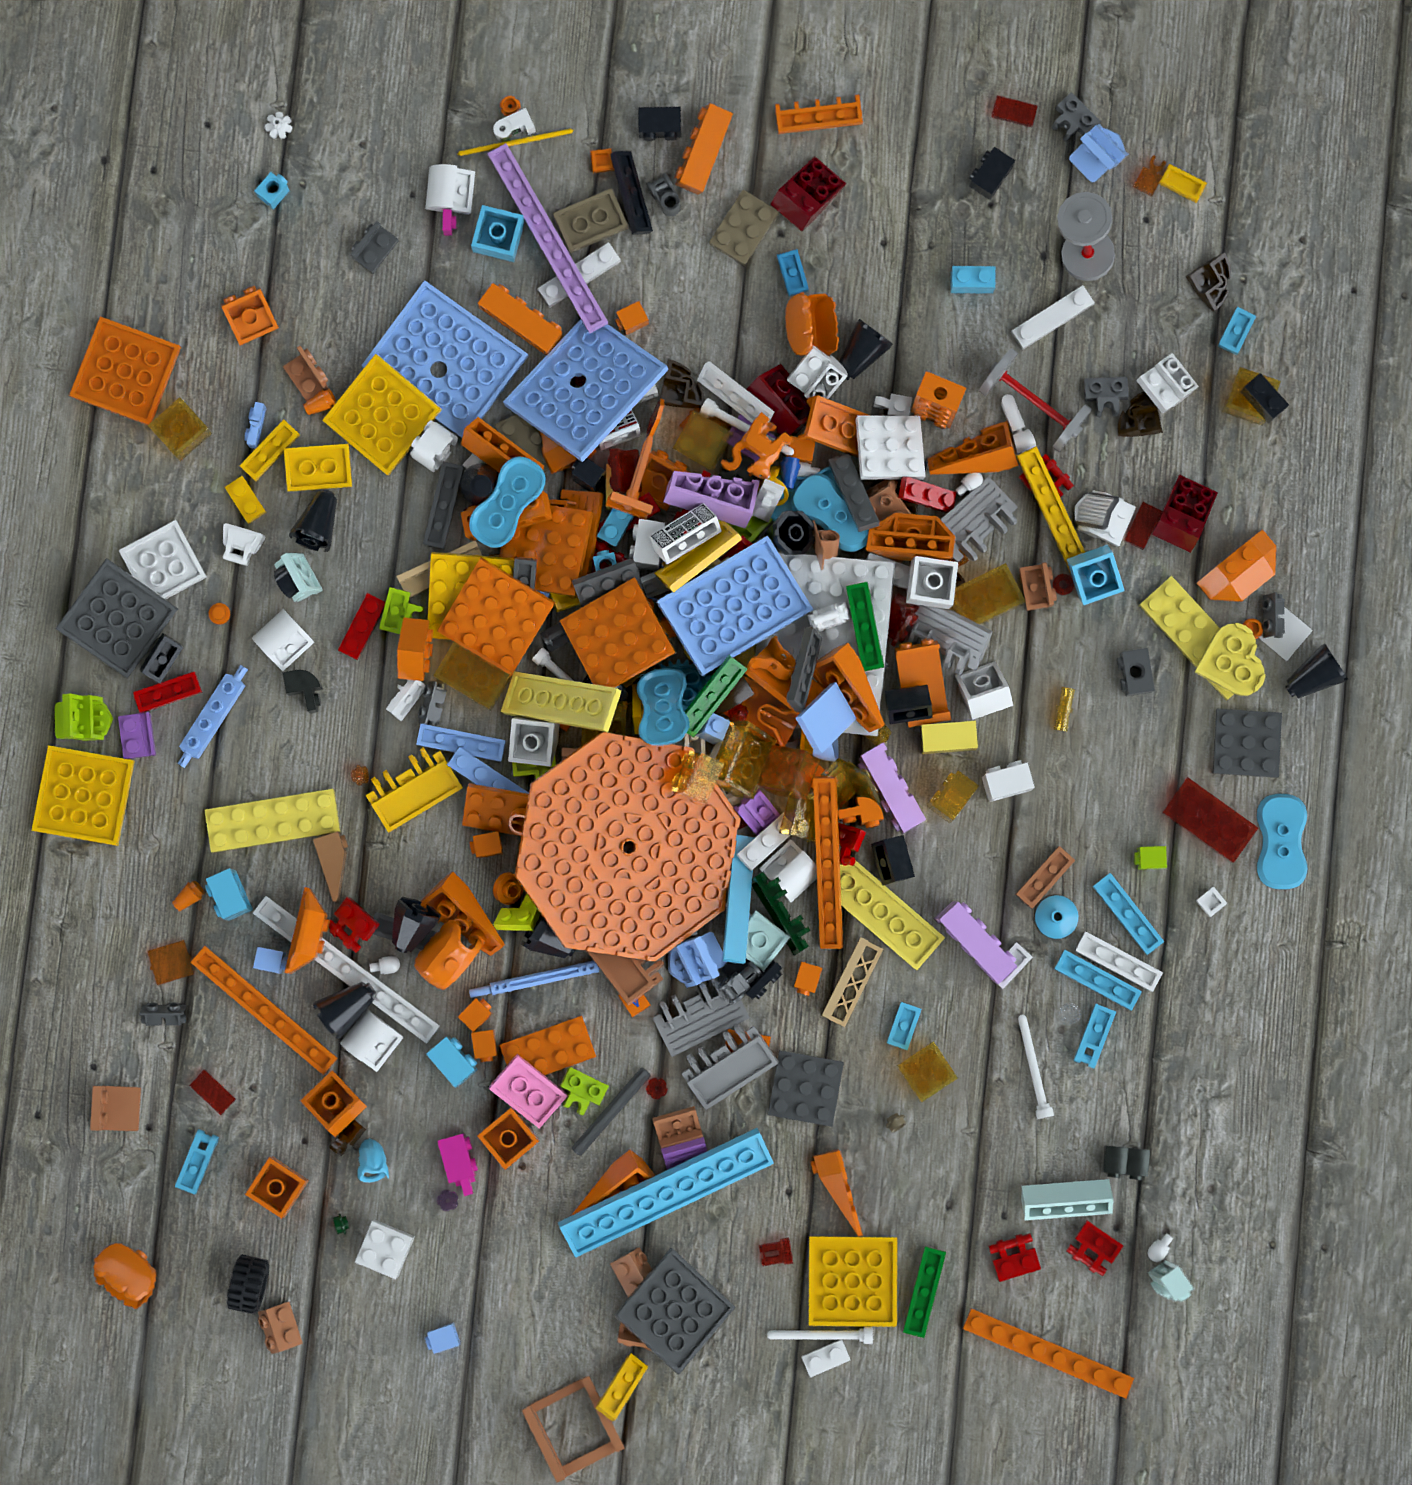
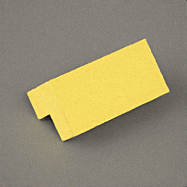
M976 721L921 725L922 754L973 751L978 748Z

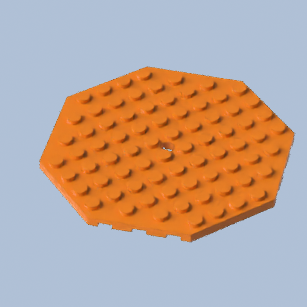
M601 732L531 782L515 877L565 948L656 962L725 910V898L727 888H729L732 858H734L736 835L740 825V817L693 748L674 744L654 746L640 738ZM626 841H631L634 845L630 853L623 851V845Z

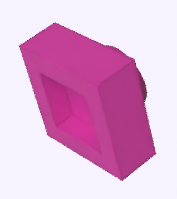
M443 209L444 236H453V229H457V217L453 216L451 209Z

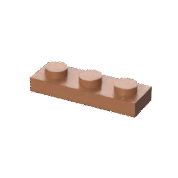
M1058 846L1015 895L1033 909L1074 863L1075 859Z

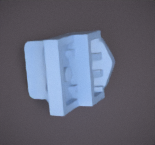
M1097 124L1081 137L1080 140L1083 143L1070 155L1069 159L1090 182H1095L1108 169L1111 170L1116 167L1128 153L1125 151L1119 134Z
M708 932L699 937L684 940L669 951L668 972L678 981L684 983L686 988L718 977L719 973L717 970L727 963L722 961L723 951L714 933Z

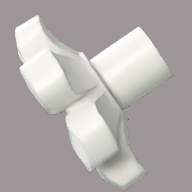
M277 112L276 117L273 115L267 117L270 123L265 124V129L270 132L271 138L275 139L279 135L280 139H284L286 137L285 132H292V126L288 125L291 122L289 116L283 118V113Z

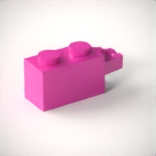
M463 1133L438 1140L448 1182H455L456 1187L461 1186L464 1196L474 1194L471 1183L476 1181L475 1171H478L476 1159H471L469 1150L472 1149L470 1137H465Z

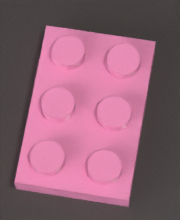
M518 1054L489 1086L493 1093L539 1129L568 1097L565 1091Z

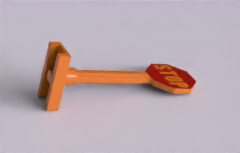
M663 399L657 402L650 418L646 439L640 452L630 489L627 490L625 496L612 491L605 506L644 520L651 514L653 506L638 501L640 494L638 491L652 448L653 435L664 409Z

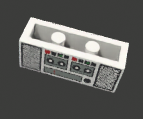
M703 503L656 531L649 538L654 551L668 565L722 532L717 516Z

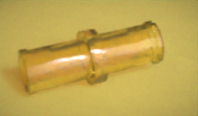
M1061 687L1059 706H1056L1058 712L1054 730L1068 732L1070 713H1073V708L1071 707L1075 689Z

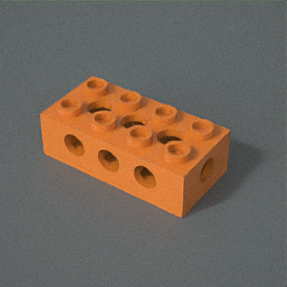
M926 371L916 394L911 413L914 414L913 416H920L922 421L926 419L933 421V425L938 428H950L966 387Z

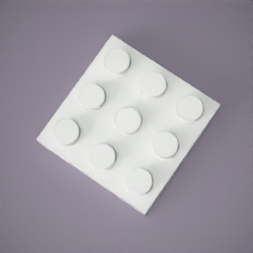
M920 416L856 417L860 479L901 480L902 477H910L924 480L926 476Z
M177 520L119 550L131 575L164 599H168L207 578Z

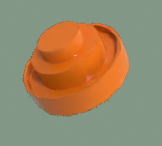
M511 872L501 874L493 885L494 897L505 905L517 902L523 893V887L515 877V874Z

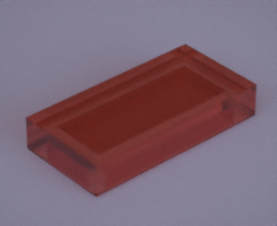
M997 95L991 117L1032 128L1038 106Z
M1142 502L1124 541L1144 550L1162 510Z
M205 1069L189 1085L220 1115H223L236 1100Z

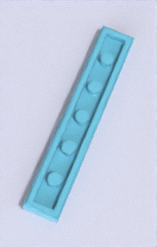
M736 835L734 858H732L730 869L731 877L728 888L722 961L739 964L746 962L753 870L750 871L736 855L755 837Z

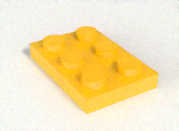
M349 444L284 448L287 492L353 487Z

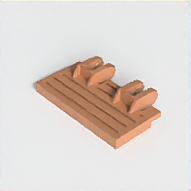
M587 951L628 1006L663 980L662 976L658 973V970L664 965L662 960L655 962L647 970H644L642 965L648 962L647 960H636V958Z

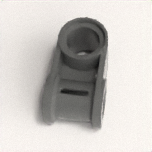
M663 173L662 177L652 183H646L651 195L665 215L675 216L679 213L680 199L666 173ZM668 201L676 203L672 208L666 207L665 204Z

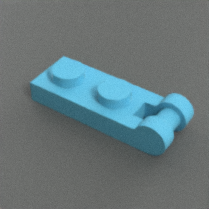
M1098 1004L1094 1005L1073 1061L1078 1063L1084 1062L1088 1064V1067L1095 1068L1116 1011ZM1086 1047L1094 1050L1091 1056L1084 1053Z
M198 1129L175 1187L194 1195L197 1194L214 1149L219 1141L218 1136L207 1135L205 1131ZM201 1142L208 1144L206 1150L199 1148Z

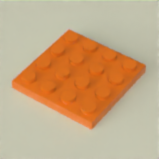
M100 316L69 396L151 426L181 346Z
M550 505L553 519L516 529L512 539L507 544L501 546L499 557L537 559L535 590L577 597L572 580L580 578L582 575L594 513L587 510Z
M481 557L437 632L512 676L556 602Z
M635 577L559 620L594 685L615 688L676 653Z

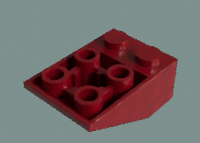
M814 156L777 191L770 205L803 232L847 183Z
M1179 474L1152 535L1191 553L1201 536L1218 492Z

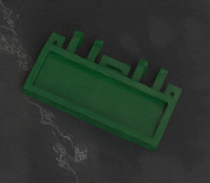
M763 871L752 879V887L774 924L789 935L790 938L786 944L795 956L809 947L805 939L802 940L801 937L811 930L809 927H804L801 922L803 920L802 915L790 920L789 912L783 902L778 900L788 893L787 890H783L780 887L779 877L768 883V878Z

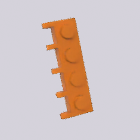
M859 94L855 95V102L841 104V97H836V104L820 106V100L815 99V107L799 108V103L796 101L794 102V109L781 111L780 105L775 104L778 134L863 125Z

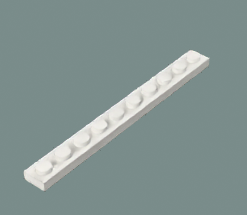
M265 896L253 914L292 942L297 918ZM322 938V941H325L322 954L318 953V958L314 960L349 986L360 982L370 983L376 991V994H374L375 1000L372 1002L374 1005L426 1044L430 1041L440 1025Z

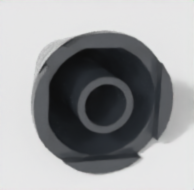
M861 319L856 322L839 361L847 371V377L845 378L847 380L850 377L853 379L858 377L893 345L892 342Z
M485 463L470 466L463 473L460 481V488L464 498L473 505H480L494 491L499 472Z
M329 490L318 491L290 530L289 537L292 539L294 536L297 538L296 543L307 549L318 551L319 548H325L324 552H328L332 544L337 505L335 494Z
M1324 643L1286 680L1288 685L1285 687L1291 697L1296 695L1299 699L1349 679Z
M360 982L317 1000L313 1003L314 1010L319 1008L320 1013L317 1016L331 1034L336 1032V1038L339 1039L375 1000L374 994H376V991L370 983Z

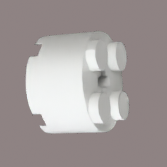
M430 420L424 428L425 432L421 437L417 436L412 442L411 447L413 449L410 455L420 464L435 472V469L438 470L442 466V462L446 461L451 454L449 451L450 446L453 445L455 447L458 437L437 422Z

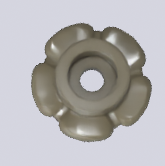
M898 1113L893 1114L887 1119L886 1127L892 1133L900 1130L906 1125L905 1116H899Z

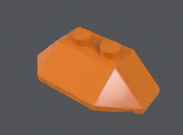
M893 513L882 520L879 526L869 529L866 550L893 560L911 561L915 556L947 560L953 558L955 535L938 516Z
M1262 529L1196 584L1209 600L1242 602L1275 575L1276 545Z
M304 887L284 973L288 974L294 973L318 958V953L322 954L325 941H322L323 932L328 931L330 920L327 919V913L314 892L307 887Z

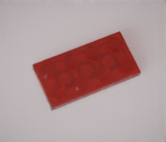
M1188 777L1162 811L1165 816L1231 863L1236 861L1258 830L1257 826Z

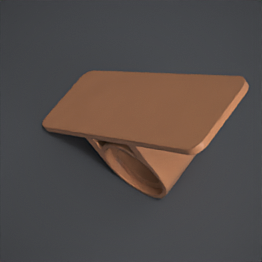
M812 520L814 523L812 534L815 536L813 546L820 569L823 570L824 559L838 556L840 535L833 530H818L815 520Z

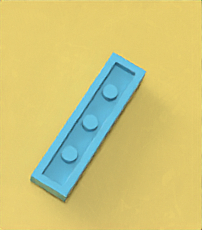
M1111 873L1092 886L1146 955L1164 942Z
M1067 950L1062 952L1054 968L1056 971L1132 1011L1142 992Z

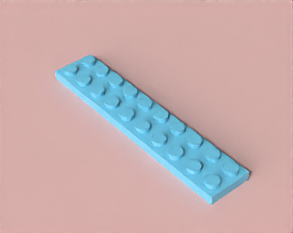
M755 1128L559 1221L558 1225L576 1258L774 1164L758 1128Z

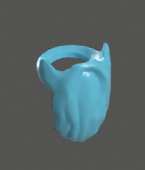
M371 1138L364 1140L359 1148L360 1166L357 1171L358 1179L362 1182L370 1183L378 1181L385 1176L389 1178V1169L386 1164L383 1147ZM365 1173H378L377 1175L372 1177L364 1176Z

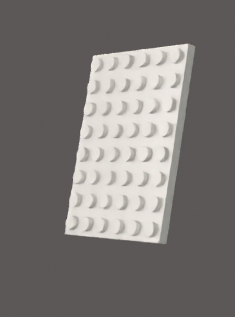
M778 552L812 606L813 611L836 603L846 602L852 619L846 586L868 582L885 666L895 563L832 557L831 559H824V567L821 570L817 555H784ZM807 614L756 644L755 656L768 645L773 636H777V640L783 649L787 650L796 661L805 627H811ZM853 620L818 632L823 639L817 660L845 643L850 644L860 659ZM885 668L865 671L879 711L881 709ZM855 720L843 733L878 736L879 729L868 732Z

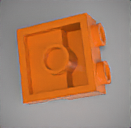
M255 286L243 290L244 295L237 298L235 294L223 299L225 303L221 304L239 345H243L279 328L260 287L257 289Z
M653 450L649 454L638 492L640 496L650 492L658 506L667 511L671 505L663 501L673 472H690L686 470V464L678 460L674 463L668 459L669 455L664 451L657 450L656 452Z

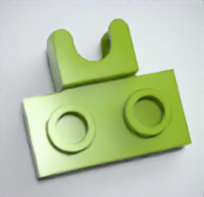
M389 587L379 629L400 634L403 617L412 618L414 611L422 612L424 607L409 603L411 592Z
M568 1067L560 1084V1087L569 1091L567 1092L568 1097L563 1101L562 1106L569 1108L576 1101L578 1103L576 1112L583 1116L590 1102L600 1106L609 1086L572 1067Z

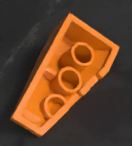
M628 1150L613 1162L572 1215L656 1175L640 1156L632 1150Z

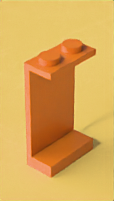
M932 638L921 640L920 644L912 645V642L901 643L899 647L894 648L900 688L928 685L932 703L933 718L906 722L908 727L951 720L939 655L940 644Z

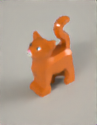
M761 412L752 422L750 429L742 439L735 443L732 448L733 461L728 462L723 459L721 460V466L728 471L736 470L742 461L740 451L745 448L759 457V460L752 463L747 469L749 476L754 475L757 478L768 479L771 475L770 466L778 459L783 446L790 445L794 440L785 432L776 440L771 441L767 434L774 432L777 426L768 422L770 419Z

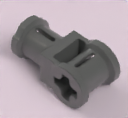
M750 961L740 973L734 972L718 985V989L724 991L730 999V1004H735L751 989L749 985L756 978H761L763 975L757 966Z

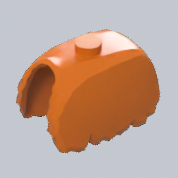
M801 292L788 301L785 314L787 338L791 349L796 355H808L813 345L827 356L837 351L839 337L836 336L838 333L837 315L834 312L836 303L832 297L826 294L807 296L804 292Z
M449 920L446 924L442 925L440 931L430 938L424 949L418 953L414 964L416 970L427 982L441 990L448 988L465 972L482 947V942L478 938L469 948H466L460 941L461 927L454 920Z
M120 1243L111 1244L103 1249L94 1259L95 1264L93 1266L95 1282L98 1285H104V1288L107 1292H110L112 1297H116L120 1301L124 1300V1305L133 1309H137L143 1303H147L155 1288L157 1271L146 1260L148 1257L139 1249L134 1251L132 1248Z

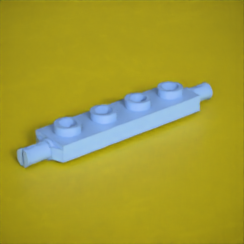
M240 665L234 676L230 674L224 675L179 747L184 754L177 764L185 768L191 757L200 758L245 688V684L241 679L248 669Z

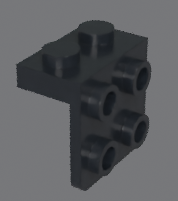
M746 958L744 964L727 962L723 966L722 972L727 977L734 972L740 973L748 966L750 961ZM774 960L771 961L764 972L758 968L763 976L756 978L749 985L751 989L746 992V995L751 1000L755 997L759 1000L767 991L765 986L770 981L774 984L781 977L782 973L780 970L782 967Z

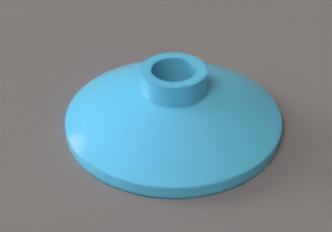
M1059 895L1049 896L1039 903L1035 912V922L1040 932L1045 936L1053 939L1064 938L1075 930L1078 924V911L1074 903L1068 898ZM1055 913L1061 914L1060 921L1054 919Z

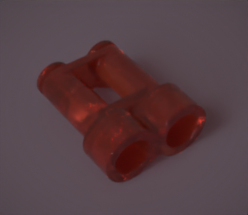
M789 1237L782 1238L777 1242L759 1245L760 1253L763 1254V1258H761L762 1266L794 1263ZM779 1250V1255L766 1257V1252Z

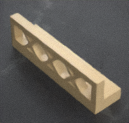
M476 540L448 552L452 554L482 556ZM430 561L397 576L403 590L411 592L410 598L429 590Z
M862 937L859 938L821 1016L843 1027L846 1026L883 951L882 948ZM866 946L877 951L874 959L867 962L864 961L862 955ZM871 963L869 969L867 970L866 964ZM863 966L866 975L864 979L855 982L853 972L855 968ZM861 983L859 989H857L856 984ZM854 985L856 991L855 998L845 1001L843 995L845 988ZM852 1002V1004H851V1006H850V1008H849V1010H848L847 1003ZM844 1005L847 1013L843 1021L832 1016L835 1008Z

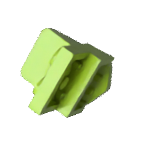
M70 693L62 694V702L55 704L56 738L82 741L104 740V736L113 722V717L107 705L103 702V697L94 695L81 696Z

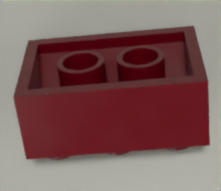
M779 364L759 375L746 390L774 411L770 422L777 426L776 431L779 435L786 432L789 436H793L806 426L810 407L804 392L787 381V377L790 374L782 364Z

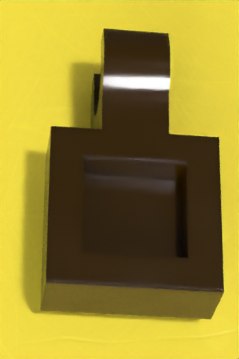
M354 1119L338 1134V1138L329 1148L342 1156L347 1150V1145L354 1146L366 1131V1128Z

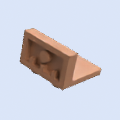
M298 346L297 349L300 355L284 365L283 368L307 402L322 389H329L326 385L329 380L320 366L315 368L314 365L317 363L307 348L303 350L301 346Z
M884 480L866 490L879 523L893 513L911 514L902 500L898 498L895 491L898 483L897 480Z
M93 1086L90 1130L138 1131L141 1088Z

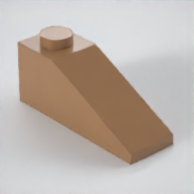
M337 831L313 839L333 902L340 901L347 856L345 848L349 847L345 835L341 836L340 832Z

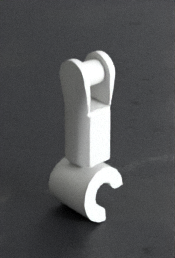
M1010 394L1004 395L1001 407L1013 434L1012 437L1018 454L1035 447L1036 441L1029 429L1025 430V425L1014 397Z

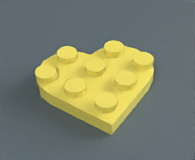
M1240 623L1227 624L1221 627L1213 637L1195 673L1239 696H1249L1258 691L1263 685L1266 675L1261 660L1255 656L1257 644L1252 630Z

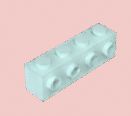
M1109 1179L1022 1186L1021 1201L1025 1220L1113 1214V1195Z
M1166 1260L1147 1272L1153 1280L1150 1284L1155 1292L1164 1298L1166 1297V1299L1170 1298L1173 1301L1179 1300L1182 1302L1191 1295L1190 1291L1194 1289L1179 1266Z

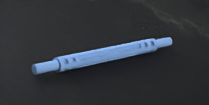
M587 961L576 965L491 982L488 986L469 989L471 998L487 994L497 995L598 973L600 968L594 961Z

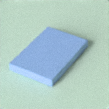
M836 682L830 683L796 717L816 755L822 754L857 719Z

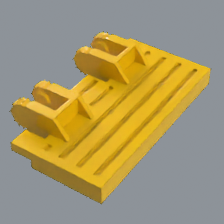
M720 521L719 524L722 532L668 565L662 562L661 564L664 568L654 573L655 576L674 593L742 540L738 532L725 521Z
M425 748L420 749L422 757L429 765L423 771L416 757L413 755L408 756L418 775L416 776L410 768L396 776L395 779L399 783V787H397L387 770L383 771L385 780L388 781L392 788L386 793L376 777L371 779L381 797L378 798L374 790L366 794V797L388 833L463 788L451 767L447 765L448 762L441 751L432 755L437 764H434Z

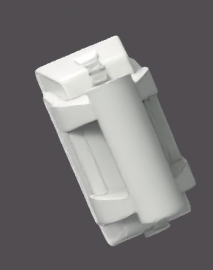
M225 523L223 525V544L226 547V551L224 552L223 559L248 566L251 555L257 553L266 537L261 533ZM234 548L244 551L243 556L232 553Z
M846 602L836 603L807 614L810 626L817 632L852 620Z

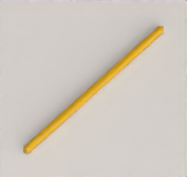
M569 128L459 151L458 155L463 156L489 151L504 144L513 146L572 134L574 130Z

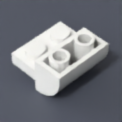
M438 164L431 166L429 169L425 209L443 212V209H451L452 212L469 215L472 207L475 171L460 169L456 165Z
M813 345L808 355L803 357L787 377V381L804 392L806 398L819 395L829 399L847 377V371L833 356H827Z
M1173 353L1136 380L1162 414L1179 404L1199 387Z
M284 609L252 637L253 641L282 671L314 643Z
M791 839L759 868L761 872L764 871L770 881L779 877V885L783 890H787L788 893L785 897L790 902L794 901L817 879V865Z
M366 1009L340 1044L353 1056L377 1072L404 1037L370 1010Z

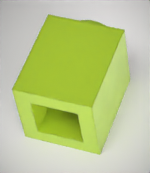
M1166 846L1137 848V852H1134V864L1138 865V870L1167 868Z

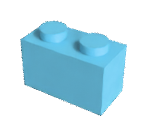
M952 266L950 272V293L994 292L995 266Z

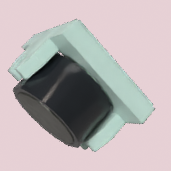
M285 553L274 564L277 569L274 571V578L278 587L285 596L293 598L294 602H299L312 594H318L323 591L304 554Z

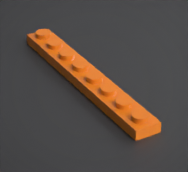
M815 776L813 778L820 949H842L843 932L836 777Z
M204 946L190 962L322 1075L338 1059V1057L207 946Z
M972 1308L963 1326V1329L1125 1399L1134 1381V1378Z

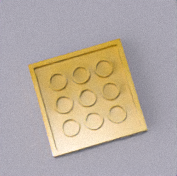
M375 354L322 421L389 476L412 448L411 444L414 439L425 432L424 428L430 420L433 421L442 408L382 357Z
M432 552L428 620L429 629H433V638L451 640L437 632L481 557L512 576L515 558Z
M48 745L31 831L118 846L135 761Z
M809 1236L808 1325L897 1327V1237Z

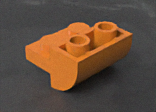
M857 797L855 800L856 807L838 810V822L842 821L843 824L856 822V818H859L860 826L865 825L866 829L879 826L880 822L884 819L880 806L874 800L866 797Z

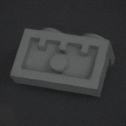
M378 221L374 225L370 224L364 232L365 236L363 239L357 241L351 248L353 260L372 274L375 273L399 242L398 238L384 229Z

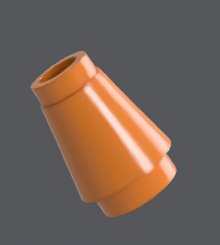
M322 389L304 403L303 406L307 414L311 415L332 409L337 401L330 389Z
M188 882L175 900L172 901V904L178 911H182L201 900L205 891L198 882Z

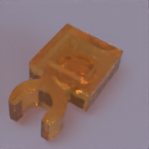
M1154 155L1149 161V169L1146 167L1142 168L1133 186L1151 197L1162 178V175L1157 172H1161L1166 165V161L1163 160L1160 166H1156L1154 164L1156 156Z

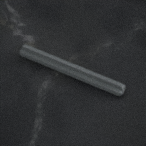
M640 1068L575 1142L572 1150L577 1155L581 1156L650 1078L651 1075L646 1069Z

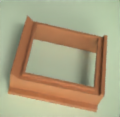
M585 1376L522 1409L557 1483L614 1452L625 1449L612 1421L596 1409L611 1441L562 1466L536 1413L584 1387L594 1407H596L601 1398L590 1376Z

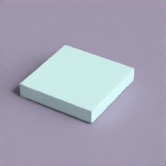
M757 910L749 918L746 958L764 972L790 937Z

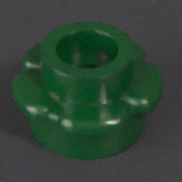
M338 1214L339 1216L333 1217L337 1234L344 1233L345 1235L346 1229H349V1224L346 1216L342 1217L341 1214Z

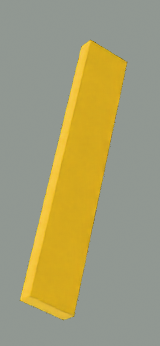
M1035 446L1016 455L1070 572L1067 559L1085 553V550L1039 450Z

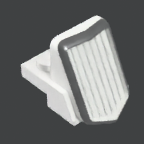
M1093 490L1086 493L1075 504L1074 522L1078 525L1077 530L1093 538H1100L1117 547L1120 546L1136 507L1118 496Z

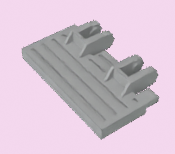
M989 476L941 519L955 535L952 558L955 562H959L964 558V555L958 549L971 561L975 562L978 559L977 554L966 543L968 540L981 553L987 551V547L982 540L994 530L988 523L989 521L1000 533L1005 534L1008 531L1007 526L996 516L998 513L1009 524L1015 525L1017 523V519L1012 513L1018 507Z
M911 604L901 631L902 634L909 637L908 642H912V645L916 644L918 636L923 638L922 640L932 638L934 641H938L940 644L939 653L946 656L943 665L946 669L952 666L956 655L960 657L955 673L961 675L964 671L968 658H971L968 667L975 671L978 669L993 632L950 609Z
M716 978L712 979L711 982L719 996L711 999L705 983L701 982L699 986L707 1002L704 1003L699 994L683 1002L687 1009L685 1013L676 994L671 996L672 1002L680 1014L673 1019L664 1001L659 1002L668 1021L665 1022L661 1014L653 1017V1020L671 1057L750 1018L741 1000L735 1004H730L728 996L718 989L719 983Z
M740 1024L734 1025L735 1032L743 1041L740 1045H737L728 1031L722 1033L733 1050L732 1052L726 1044L711 1053L710 1056L703 1047L698 1048L700 1057L707 1065L704 1068L700 1067L692 1054L686 1056L696 1075L693 1074L690 1068L681 1074L705 1110L778 1064L779 1061L755 1026L748 1029L746 1034Z

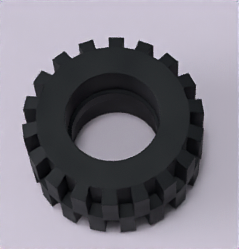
M243 1254L239 1256L229 1283L227 1294L228 1309L254 1315L257 1313L261 1306L268 1281V1260Z

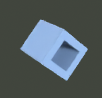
M713 713L696 736L713 745L722 742L731 721Z
M257 947L253 968L282 974L288 957H285L286 952Z
M454 1323L427 1332L428 1337H425L428 1350L432 1349L434 1354L461 1344Z

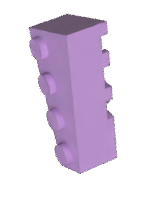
M674 471L667 485L663 502L689 511L704 503L717 516L718 520L746 528L753 514L760 480L746 482L742 481V478L728 480L721 479V476L702 477L701 474Z
M882 743L861 755L859 758L861 763L858 766L863 775L868 774L871 779L869 785L874 794L879 793L882 798L880 804L886 813L890 812L892 815L891 823L897 832L900 830L903 834L924 822L926 818L914 796L907 791L909 788L904 778L897 774L896 771L898 770L894 760L890 756L887 757L885 753L887 748Z
M952 901L934 920L946 927L945 930L951 938L961 943V948L971 958L975 959V963L995 984H1000L1018 967L1014 963L1016 958L1008 950L1004 952L999 947L1002 943L993 934L991 936L988 935L985 931L987 928L979 918L975 920L970 915L972 910L964 902L960 904L959 902Z

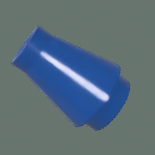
M783 457L782 462H780L781 481L787 489H794L801 464H799L800 459Z

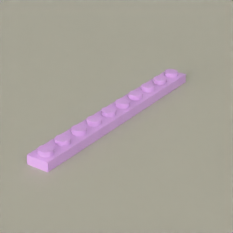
M504 144L489 152L488 156L520 213L524 216V220L589 334L607 325L606 317L508 145Z

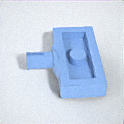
M255 402L254 408L251 407L249 412V420H251L249 422L251 425L250 428L246 429L244 440L247 441V445L250 448L256 449L259 446L266 413L264 403Z

